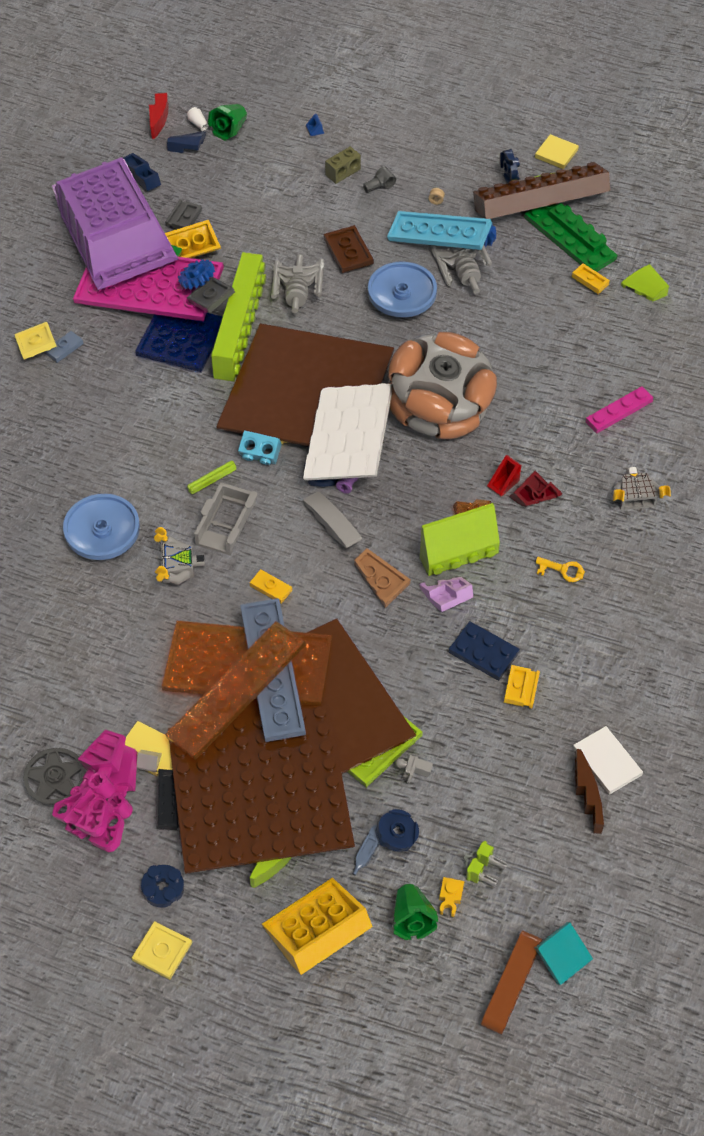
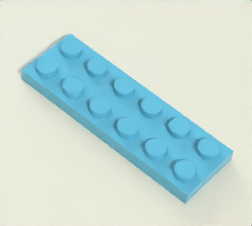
M398 211L387 238L389 241L482 250L492 222L491 219Z

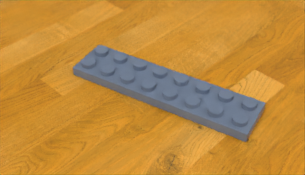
M279 598L242 604L240 607L265 742L306 735Z

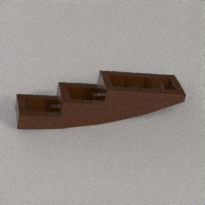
M577 749L575 754V795H584V814L593 815V834H602L604 819L598 786L582 750Z

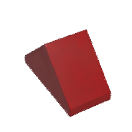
M505 455L487 486L500 496H503L520 481L522 465L510 456Z

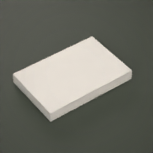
M607 726L573 745L575 752L577 749L582 750L593 775L609 795L643 774V771Z

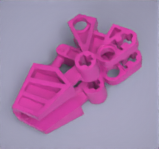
M104 730L78 758L87 770L83 776V781L80 786H75L71 789L70 794L72 796L55 803L52 816L67 823L65 829L69 833L80 839L90 835L88 840L94 846L106 852H113L120 846L124 819H127L133 812V807L125 796L127 791H135L138 752L134 748L125 745L126 738L124 735L109 730ZM67 806L65 813L58 814L60 808ZM113 819H118L116 825L109 826Z

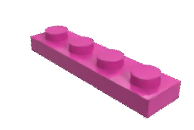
M641 386L586 417L585 422L597 434L652 403L653 396Z

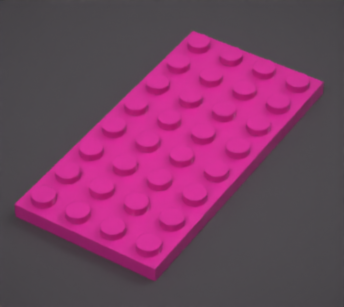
M178 257V260L165 264L162 267H157L100 290L97 289L86 267L73 297L74 303L198 321H204L207 314L206 311L191 304L187 299L197 288L193 287L191 290L189 288L184 289L178 281L180 272L184 271L188 264L201 261L200 259ZM211 261L215 267L213 277L219 280L224 268L223 262Z

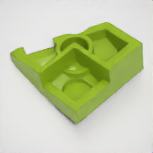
M650 264L637 270L621 282L623 288L628 286L634 289L636 294L643 295L646 299L653 302L667 296L669 285Z

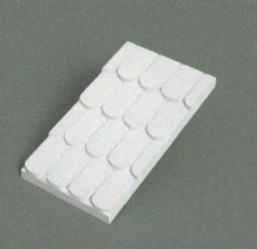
M381 383L378 385L327 387L322 389L305 464L304 480L377 477L392 396V384Z

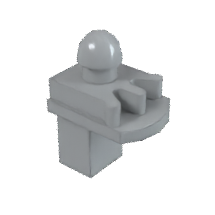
M412 755L409 756L407 761L400 758L395 763L398 768L404 769L402 779L407 780L406 783L408 784L411 782L413 773L428 777L433 763L418 759L417 756Z

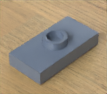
M70 331L55 342L57 347L45 351V353L58 363L84 343L79 336Z

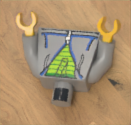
M158 527L155 530L157 534L154 536V540L156 542L163 540V543H161L162 566H159L155 571L158 574L156 577L157 581H163L164 584L173 583L180 585L194 577V567L205 566L204 555L193 556L191 545L166 535L167 532L163 527Z

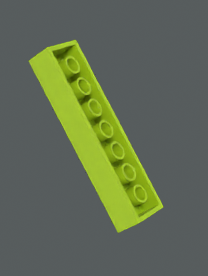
M242 252L232 285L235 293L228 298L211 355L214 379L235 382L236 375L239 374L241 368L240 361L243 362L244 360L243 350L248 346L247 336L251 335L252 331L251 322L255 321V309L258 310L259 307L258 298L262 296V284L265 285L266 274H264L266 264L263 262V255Z

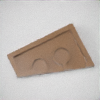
M368 548L354 560L355 566L385 608L410 585L411 579Z

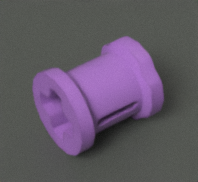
M342 478L336 483V487L339 491L348 494L352 491L353 483L359 478Z

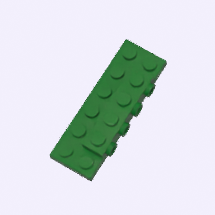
M560 203L558 205L543 206L531 209L524 215V218L580 265L585 264L598 272L617 260L618 255L606 246L607 240L603 233L598 234L592 224L587 225L583 221L582 216L579 214L575 215L568 205L564 206Z

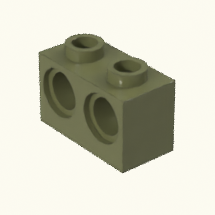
M351 146L325 161V175L335 184L361 169V155Z

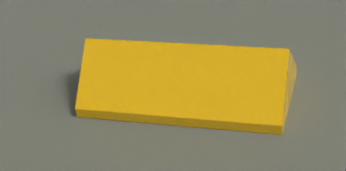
M209 220L165 233L171 245L182 248L180 257L194 258L221 249Z

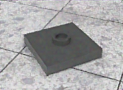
M211 277L209 281L205 282L206 284L197 288L187 299L191 304L210 314L234 294L235 291L233 287Z

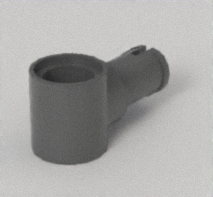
M381 167L377 170L372 180L363 183V188L366 193L378 187L391 188L397 179L387 167Z

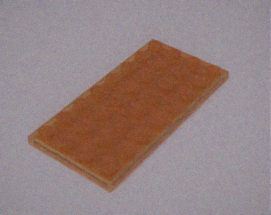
M176 621L163 678L162 691L257 700L244 627ZM286 631L300 704L322 705L332 635Z

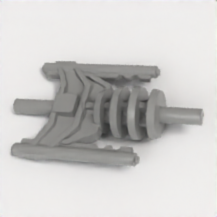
M431 245L432 253L447 286H451V282H453L450 272H448V265L456 269L457 276L463 285L471 286L475 294L480 292L477 282L481 278V273L477 262L473 259L476 257L477 249L439 248V246ZM483 245L482 250H478L479 254L484 259V265L491 266L492 261Z
M299 254L296 257V266L293 267L282 266V263L276 260L273 267L271 298L275 299L279 296L280 281L286 286L285 299L287 304L292 306V313H298L299 307L305 304L308 297V286L314 281V295L321 297L324 259H319L315 265L302 266L303 256Z

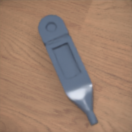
M377 825L371 828L356 855L355 870L353 872L355 876L358 870L368 865L379 845L376 831Z

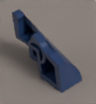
M206 131L170 136L167 140L168 151L184 153L185 149L199 151L200 145L203 144L206 137Z

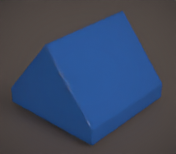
M315 113L306 124L311 136L324 134L322 124Z

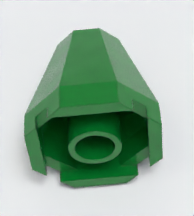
M239 104L220 105L209 111L208 125L213 127L214 130L212 132L216 137L225 141L238 133L247 118V112Z
M405 884L397 890L392 926L394 934L404 940H411V936L423 939L437 930V911L419 887L414 884Z

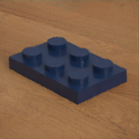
M469 621L450 646L448 653L499 681L519 654L520 649Z

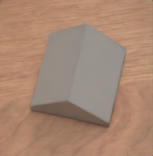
M140 750L137 755V769L157 773L162 753Z

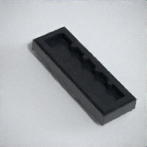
M158 769L156 829H178V810L173 770Z

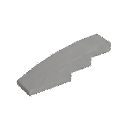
M319 491L303 499L304 505L314 513L315 519L323 524L327 533L345 548L362 540L361 535L347 518Z

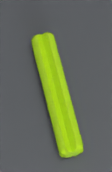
M229 461L187 485L188 491L194 494L236 470L235 463Z

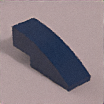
M134 153L123 157L135 181L143 189L150 191L161 185L158 173L150 168L147 161Z

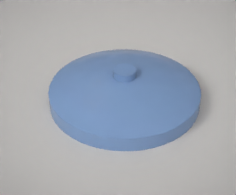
M411 262L386 264L377 269L368 282V296L371 303L379 311L394 317H412L425 312L432 306L437 295V284L434 276L426 268Z
M96 494L83 498L70 508L64 519L63 531L68 546L75 553L88 559L105 560L117 557L132 547L139 535L140 522L136 509L126 499L112 494Z

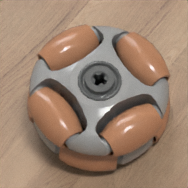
M439 332L438 335H435V333L422 335L399 346L390 361L388 384L393 385L389 408L395 418L404 426H409L411 429L428 436H436L438 439L462 437L478 428L495 396L497 388V377L493 373L492 366L482 351L479 352L480 347L472 340L451 332Z

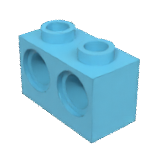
M244 430L238 451L242 458L247 461L255 459L265 465H270V463L276 464L282 443L279 438ZM250 444L255 445L254 449L247 450ZM266 449H273L270 454H264Z

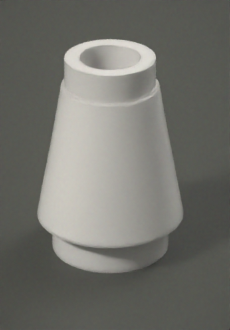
M193 107L188 111L187 117L191 123L201 131L208 128L209 125L200 109Z

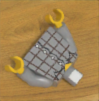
M636 467L628 468L626 470L627 474L622 475L621 481L617 482L612 491L613 501L620 500L621 510L656 507L658 496L660 499L664 496H671L670 486L658 485L650 478L648 473H638Z

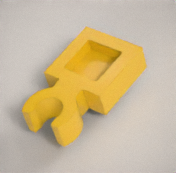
M443 877L439 900L444 902L440 905V915H443L445 908H450L452 910L451 917L455 916L456 905L454 903H461L464 881Z

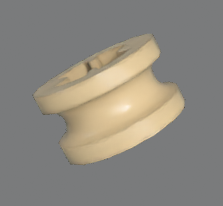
M433 188L430 191L429 201L436 205L441 204L445 196L444 191L440 188Z

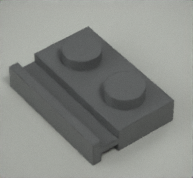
M180 199L166 219V226L170 225L174 229H180L193 225L202 211V206L187 201L185 203Z

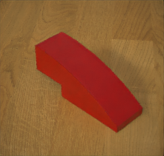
M156 93L155 104L149 105L152 139L158 136L167 120L169 110L167 93Z

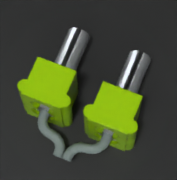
M486 841L482 842L478 851H473L470 855L466 854L463 859L466 861L465 868L467 870L466 880H471L475 883H478L480 880L495 887L498 880L483 872L484 865L488 866L490 863L505 869L507 863L493 855L494 847L488 845ZM474 854H476V858L472 859L470 865L468 866V858H471Z

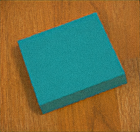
M566 922L535 947V950L558 985H562L593 960V957L571 922Z

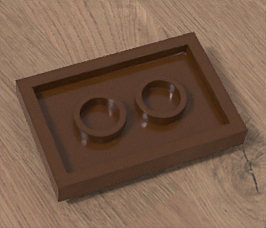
M355 225L324 234V240L342 273L374 264V259Z

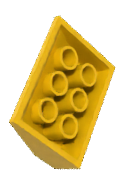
M334 878L329 879L262 923L263 928L300 975L373 927L366 908Z

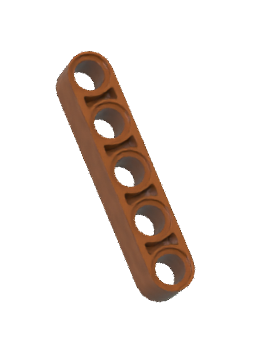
M522 930L485 1012L481 1026L502 1035L538 954L535 947L543 941L542 938Z

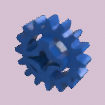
M202 259L200 262L195 261V263L192 262L188 264V267L184 268V271L180 272L178 281L184 289L198 288L199 285L203 286L206 284L205 281H209V277L214 276L215 267L208 259L205 261Z

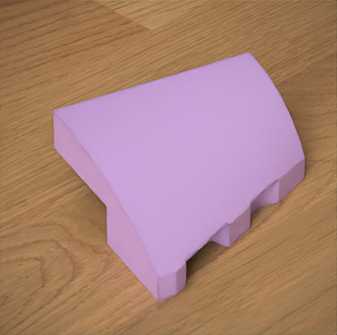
M462 577L438 580V585L426 586L425 583L420 584L422 592L441 612L473 598L472 584Z

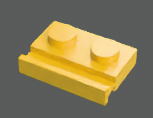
M511 665L504 703L522 707L525 705L532 709L540 671L537 670L535 672L529 668Z

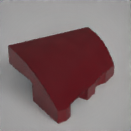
M535 470L509 497L516 503L527 507L560 497L563 493L552 482L547 483Z

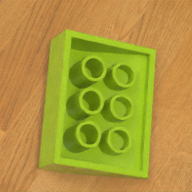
M494 504L481 506L421 526L420 560L428 576L438 575L443 571L456 569L464 564L475 563L480 559L493 557L499 553L500 541Z

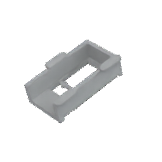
M220 482L213 498L207 499L201 510L203 517L194 533L195 545L231 555L232 549L253 507L256 505L257 492H251ZM223 500L244 506L234 527L213 521ZM213 524V526L223 527L232 531L229 537L208 531V529Z

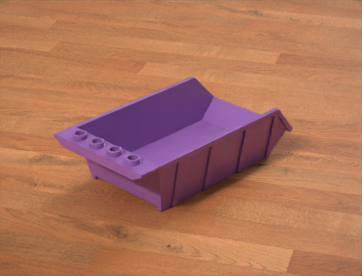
M122 157L108 163L105 161L100 166L79 174L73 173L71 177L57 181L55 185H52L61 217L98 290L178 260L173 247Z

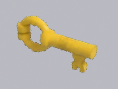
M537 557L536 564L540 565V569L537 571L538 575L542 573L541 576H544V570L550 568L559 571L568 582H577L583 579L585 571L576 561L567 562L562 565L541 557ZM569 566L578 568L575 578L567 576L566 572Z

